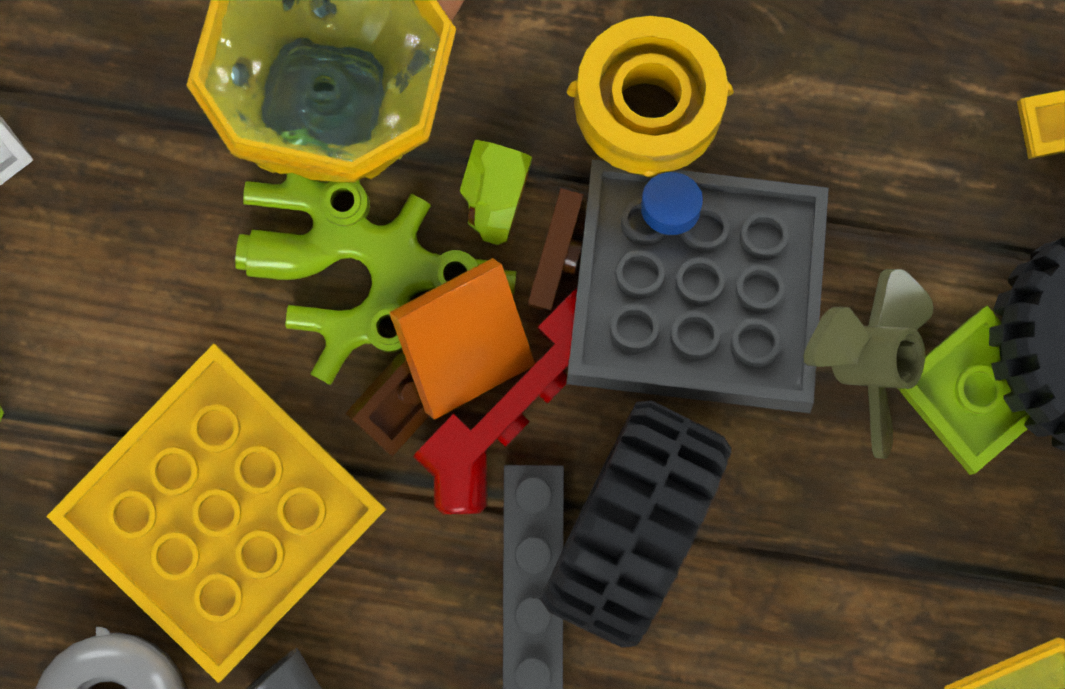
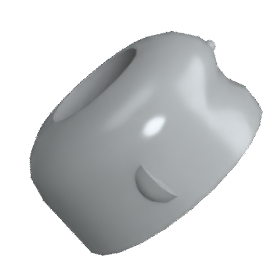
M96 627L95 636L74 643L59 653L43 671L35 688L91 689L99 682L112 681L123 685L126 689H187L181 671L171 657L155 643L137 635L119 632L110 633L103 627Z

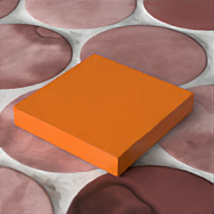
M493 258L389 312L425 413L434 420L535 365L503 266Z

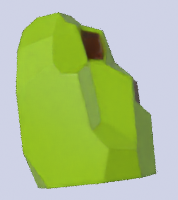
M475 140L460 187V193L469 205L468 225L481 235L484 242L501 245L507 243L529 174L532 156L491 142Z

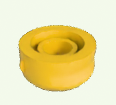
M657 16L630 18L612 25L598 35L585 52L579 66L577 80L570 83L567 89V94L575 97L574 106L577 123L586 142L595 153L613 167L650 178L688 166L703 155L715 139L726 108L727 97L734 93L732 85L727 81L725 66L717 50L706 37L687 24L671 18ZM644 83L657 85L668 91L678 105L672 112L663 117H642L628 107L622 92L633 85Z

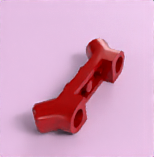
M577 288L538 326V331L553 344L552 348L479 423L470 430L453 414L414 454L413 458L434 477V507L441 514H479L483 512L488 506L487 449L496 440L506 447L530 423L522 413L538 397L548 404L567 385V373L564 370L569 365Z

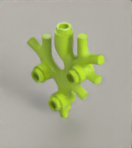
M301 136L279 142L280 146L305 151ZM340 149L339 159L361 151ZM287 173L286 180L281 184L245 182L243 204L304 211L311 215L313 226L308 233L300 235L255 229L251 230L250 235L239 234L235 257L236 269L246 270V274L249 277L294 280L317 274L341 259L352 258L363 263L371 274L372 285L368 296L360 305L351 310L338 311L288 305L286 329L318 332L324 337L326 346L310 374L329 385L333 383L349 354L364 344H373L379 350L388 353L403 350L397 335L393 338H384L379 333L380 322L386 317H391L389 312L410 302L411 298L417 293L433 290L446 283L445 272L451 265L458 264L469 271L488 261L474 259L468 253L460 250H451L439 255L424 249L417 241L416 234L431 204L413 194H410L400 214L392 222L378 226L366 219L370 210V201L364 188L360 185V180L356 182L330 181L323 183L294 173ZM348 192L354 195V204L350 210L339 212L334 209V199L338 194ZM504 270L511 293L514 295L517 271Z

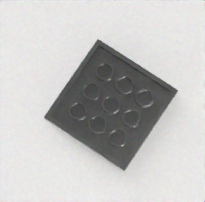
M592 159L566 384L810 413L814 404L816 367L805 364L804 352L820 319L829 188L675 170L673 172L684 174L697 183L702 192L703 203L699 219L694 227L682 234L666 235L652 229L645 222L641 213L643 191L646 184L653 177L629 173L613 167L606 161Z

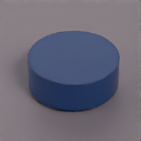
M665 172L656 175L646 184L641 201L643 219L652 229L666 235L685 233L694 227L699 219L703 203L702 192L697 183L684 174Z

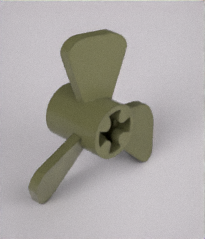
M885 269L880 273L868 326H863L849 307H833L820 319L804 352V362L807 366H832L833 373L840 383L868 386L872 451L874 457L879 459H887L893 446V426L885 387L911 389L918 383L924 369L925 348L922 337L917 330L933 315V302L929 294L908 272L902 269Z

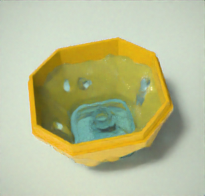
M211 0L186 85L231 154L235 157L252 161L260 168L272 173H294L310 180L356 182L363 177L372 179L397 159H401L403 155L428 141L456 28L437 0Z

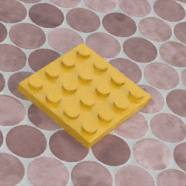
M213 343L46 517L212 678L220 683L387 509L221 348Z

